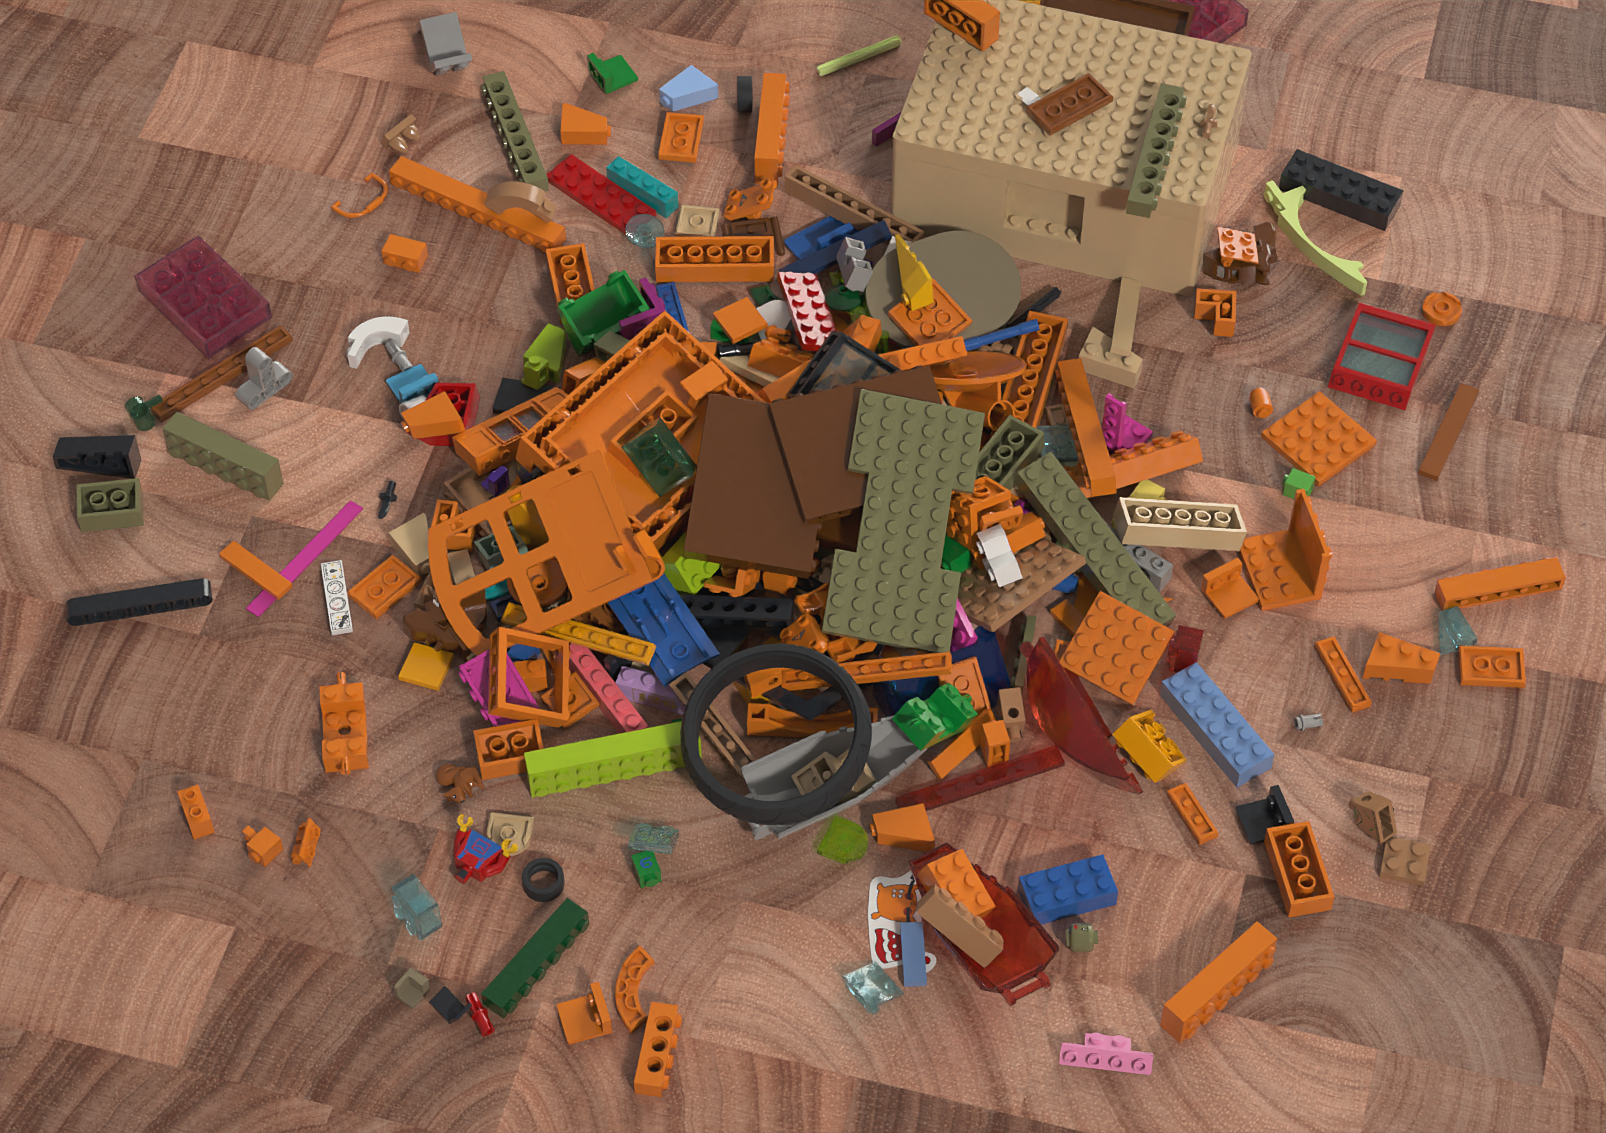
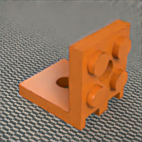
M987 476L975 480L972 495L952 491L946 527L947 536L971 551L978 549L976 542L979 541L977 536V512L1011 499V491Z

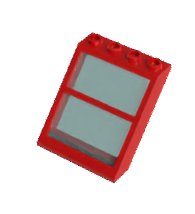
M1359 302L1334 365L1328 388L1406 410L1431 344L1436 324Z

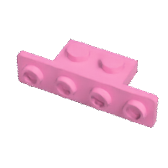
M1085 1033L1084 1045L1061 1044L1059 1063L1061 1065L1150 1075L1153 1053L1131 1051V1038H1125L1120 1035L1107 1036L1100 1033Z

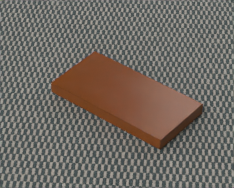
M1088 73L1026 107V113L1051 136L1113 102V96Z

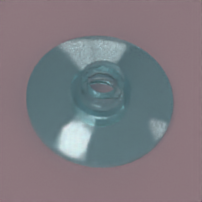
M639 214L628 221L626 236L632 244L638 247L651 248L656 246V237H664V226L659 219L652 215Z

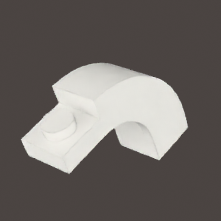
M378 317L357 326L348 337L349 348L346 357L349 361V367L357 369L368 349L378 344H385L390 339L395 340L397 345L402 347L410 333L408 320L397 317Z

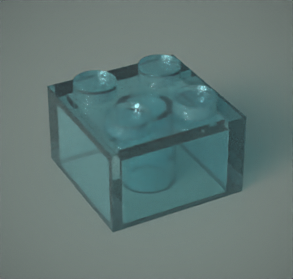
M414 873L391 887L393 895L391 901L395 906L393 911L399 920L403 919L405 921V926L412 936L416 935L421 941L442 927L438 903Z

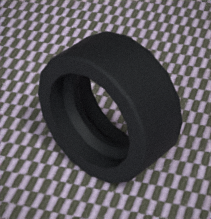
M737 76V112H753L752 76Z
M550 858L534 859L523 869L522 883L524 892L529 898L537 902H548L559 897L565 885L562 867L558 862ZM541 871H549L556 875L555 884L546 889L533 887L530 879L534 874Z

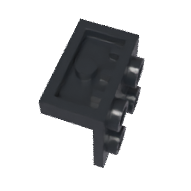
M1279 785L1270 787L1269 796L1266 799L1239 805L1235 809L1250 845L1264 842L1267 828L1294 824V819Z

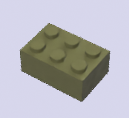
M139 478L77 484V520L81 532L144 526L143 491Z

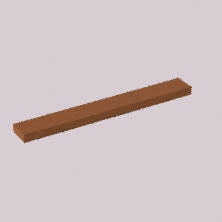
M282 325L276 327L149 406L150 411L161 423L176 412H180L246 371L245 357L253 347H258L266 355L270 356L291 343L293 337Z

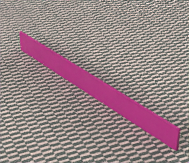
M350 500L279 574L292 583L363 510V507ZM263 590L246 607V610L260 617L276 599Z

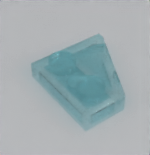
M1458 606L1439 612L1438 639L1440 656L1458 650L1459 645L1470 646L1477 643V636Z

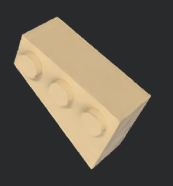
M1092 327L1079 354L1085 373L1135 388L1141 375L1143 359L1133 352L1130 353V357L1110 353L1112 339L1095 327Z

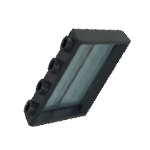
M832 331L786 394V397L790 399L796 394H811L817 389L828 390L838 384L845 386L859 379L866 381L876 375L887 376L901 369L846 334Z

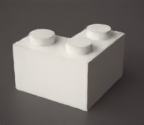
M1001 524L978 532L979 541L976 542L980 554L984 553L985 555L982 561L991 581L995 580L998 587L1022 579L1018 563L1011 551Z

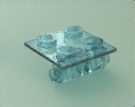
M877 962L843 975L844 982L846 983L845 987L853 993L856 999L859 998L858 1002L863 1003L868 1013L876 1014L880 1009L879 1005L904 994Z

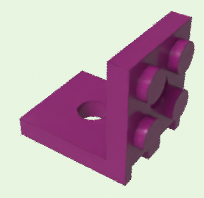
M646 277L639 280V289L650 310L619 321L620 335L628 340H632L663 311H666L662 298L657 296L654 284H650Z

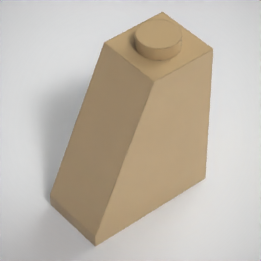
M422 513L389 532L391 546L409 568L419 576L431 571L428 554V524L426 515Z

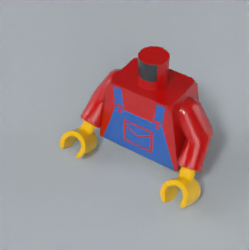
M464 814L459 815L457 822L461 827L457 829L453 845V858L455 859L456 868L459 870L454 876L455 879L462 884H465L470 877L481 882L486 878L502 873L510 859V853H515L518 850L517 844H512L509 849L510 839H505L500 846L472 829L467 831V827L473 824V818L468 817V822L464 824Z

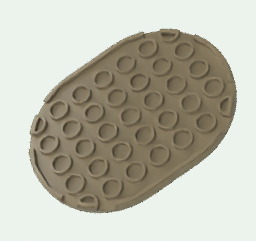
M947 231L907 244L910 253L914 252L916 254L917 262L921 261L924 264L931 278H934L972 319V325L955 337L962 336L963 340L996 332L1004 327L1012 315H1014L1021 295V278L1014 260L997 242L984 235L970 231ZM894 249L883 256L872 270L873 273L867 284L865 295L867 311L871 318L881 320L882 335L884 337H888L902 348L904 346L908 348L907 345L915 347V344L887 315L889 310L902 301L901 294H903L897 251Z

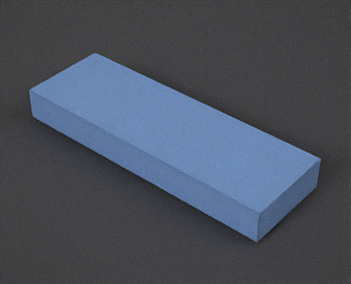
M923 922L900 923L904 987L927 986Z

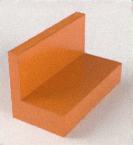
M711 361L682 380L680 385L690 395L688 405L695 409L708 400L709 393L717 394L723 390L728 378Z

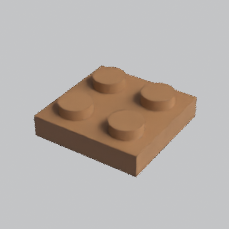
M1392 836L1385 842L1379 877L1424 886L1431 844Z

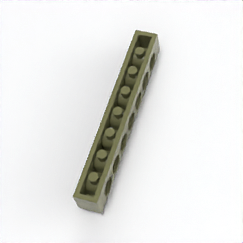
M505 71L483 76L482 94L487 96L486 103L488 109L492 108L491 115L493 121L498 123L496 125L498 134L503 136L502 143L504 149H508L507 155L510 163H514L513 171L515 176H519L518 182L534 185L545 192L549 191L548 177Z
M1163 83L1160 85L1127 199L1126 214L1150 218L1152 210L1156 211L1158 203L1156 195L1160 196L1162 190L1160 181H1164L1166 176L1164 166L1169 165L1171 154H1168V152L1173 151L1175 140L1172 138L1177 137L1179 125L1176 124L1177 122L1181 123L1183 114L1181 108H1185L1187 96H1184V87Z

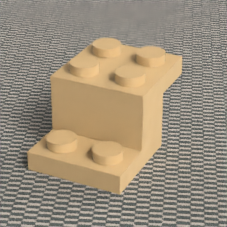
M849 749L838 757L825 751L793 774L791 777L800 794L805 795L828 781L843 764ZM867 763L852 789L836 804L841 805L856 798L877 782Z

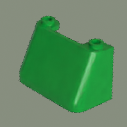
M626 270L611 273L606 284L575 301L574 299L569 300L565 298L558 303L556 310L578 356L593 350V344L609 331L620 335L619 321L650 310Z

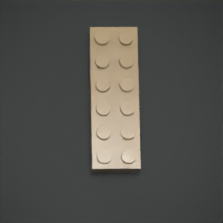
M1119 497L1113 514L1121 544L1240 551L1247 534L1238 506L1234 504Z

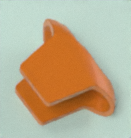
M638 522L632 523L631 526L635 534L632 537L644 556L652 578L655 581L665 571L664 562L644 527ZM623 545L614 548L613 552L623 570L632 574L637 572Z

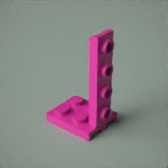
M1110 393L1105 397L1102 432L1109 455L1115 454L1114 451L1126 448L1128 450L1134 448L1133 445L1144 442L1146 444L1152 438L1153 431L1126 415L1127 403L1118 401Z

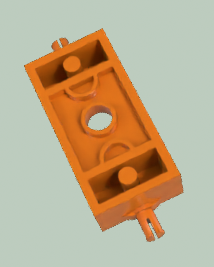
M340 672L336 674L337 684L319 686L323 720L322 757L326 773L341 771V774L345 775L346 771L347 775H349L350 770L369 768L366 700L363 682L346 683V674L341 672L340 676ZM343 729L351 730L347 735L340 734V731Z

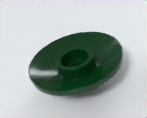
M844 282L839 283L828 290L825 297L826 304L835 311H850L863 303L865 292L849 290L845 287Z

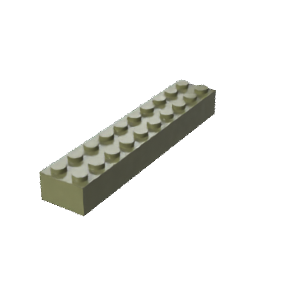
M1052 452L1017 472L1014 483L1061 545L1085 557L1086 564L1080 567V570L1098 593L1102 591L1166 627L1172 624L1176 614Z

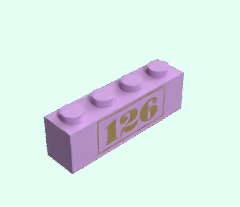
M622 666L615 683L629 701L683 715L685 707L671 691L670 685L664 687L655 674Z

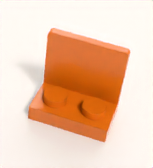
M1009 499L978 511V530L981 532L1001 524L1003 530L1019 526L1023 510L1021 506L1013 507Z
M1239 558L1204 574L1202 578L1201 591L1224 619L1259 601L1258 596L1240 576L1243 563Z
M599 981L590 984L591 992L587 993V996L557 1004L559 1017L569 1045L612 1033L611 1019Z

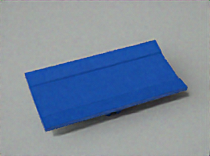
M664 573L654 582L608 602V605L630 637L656 645L649 665L664 687L686 671L688 672L702 663L720 656V653Z

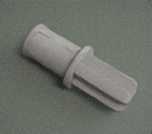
M390 339L385 343L387 350L392 356V361L398 365L401 372L413 367L406 357V352L399 348L395 340Z

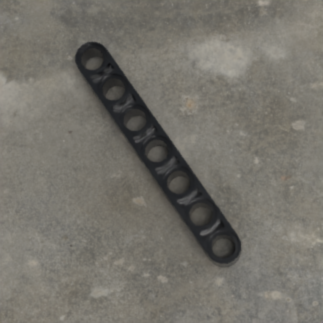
M200 578L72 598L66 602L67 623L72 626H80L207 606L213 602L211 582L208 579Z

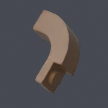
M517 181L503 182L495 185L488 191L484 202L486 207L498 215L509 208H523L547 223L552 220L557 206L544 197V190L534 185Z

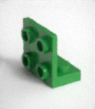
M594 52L587 55L588 71L605 94L638 81V76L622 55L615 56L604 62L601 58L598 59Z

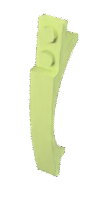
M1273 180L1267 182L1264 198L1266 202L1271 204L1278 216L1277 225L1293 244L1324 272L1357 294L1365 295L1367 281L1359 272L1364 265L1359 261L1345 260L1326 253L1314 245L1303 232L1298 220V211L1304 202L1303 195L1306 189L1300 186L1282 193Z

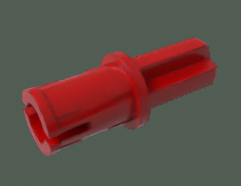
M472 992L465 997L467 1004H472L470 1007L472 1012L471 1019L475 1020L481 1036H489L495 1031V1028L489 1019L488 1010L483 1008L478 995Z

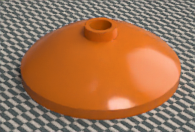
M556 557L540 563L527 571L541 607L556 602L568 589V584ZM508 578V590L513 599L521 604L511 578Z

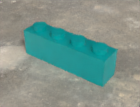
M620 156L606 167L608 179L649 205L667 219L679 207L678 192Z

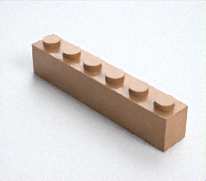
M686 671L669 685L671 691L685 707L697 684ZM711 703L702 720L701 729L746 785L741 773V767L756 761V759Z

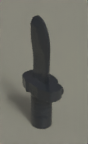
M389 481L386 492L379 495V499L383 500L378 515L379 519H383L387 515L390 503L397 501V495L394 494L396 482Z

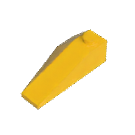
M899 234L895 235L903 292L901 298L904 305H908L911 311L934 303L930 274L921 261L917 262L916 254L914 252L910 253L909 247Z

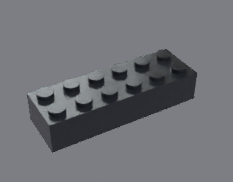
M1296 149L1283 170L1279 189L1283 192L1303 186L1306 189L1303 195L1304 200L1383 231L1387 230L1401 206L1404 191L1299 149Z

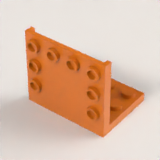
M1299 489L1295 492L1288 530L1247 537L1244 539L1239 551L1253 591L1259 598L1258 604L1261 611L1322 598L1324 584L1327 582V571L1330 569L1329 561L1332 558V551L1330 546H1327L1325 543V533L1323 529L1320 530L1318 515L1313 512L1311 498L1306 495L1304 489Z

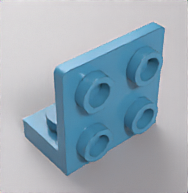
M422 364L386 380L387 385L400 404L420 395L427 398L435 384L439 383L436 374L432 373L429 375Z

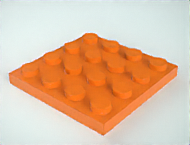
M1320 391L1261 433V438L1299 471L1315 476L1314 484L1317 487L1369 451L1377 443V440Z
M1100 591L1058 665L1133 706L1173 638L1175 631Z

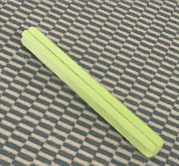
M896 35L817 66V73L819 76H824L899 47L901 39Z

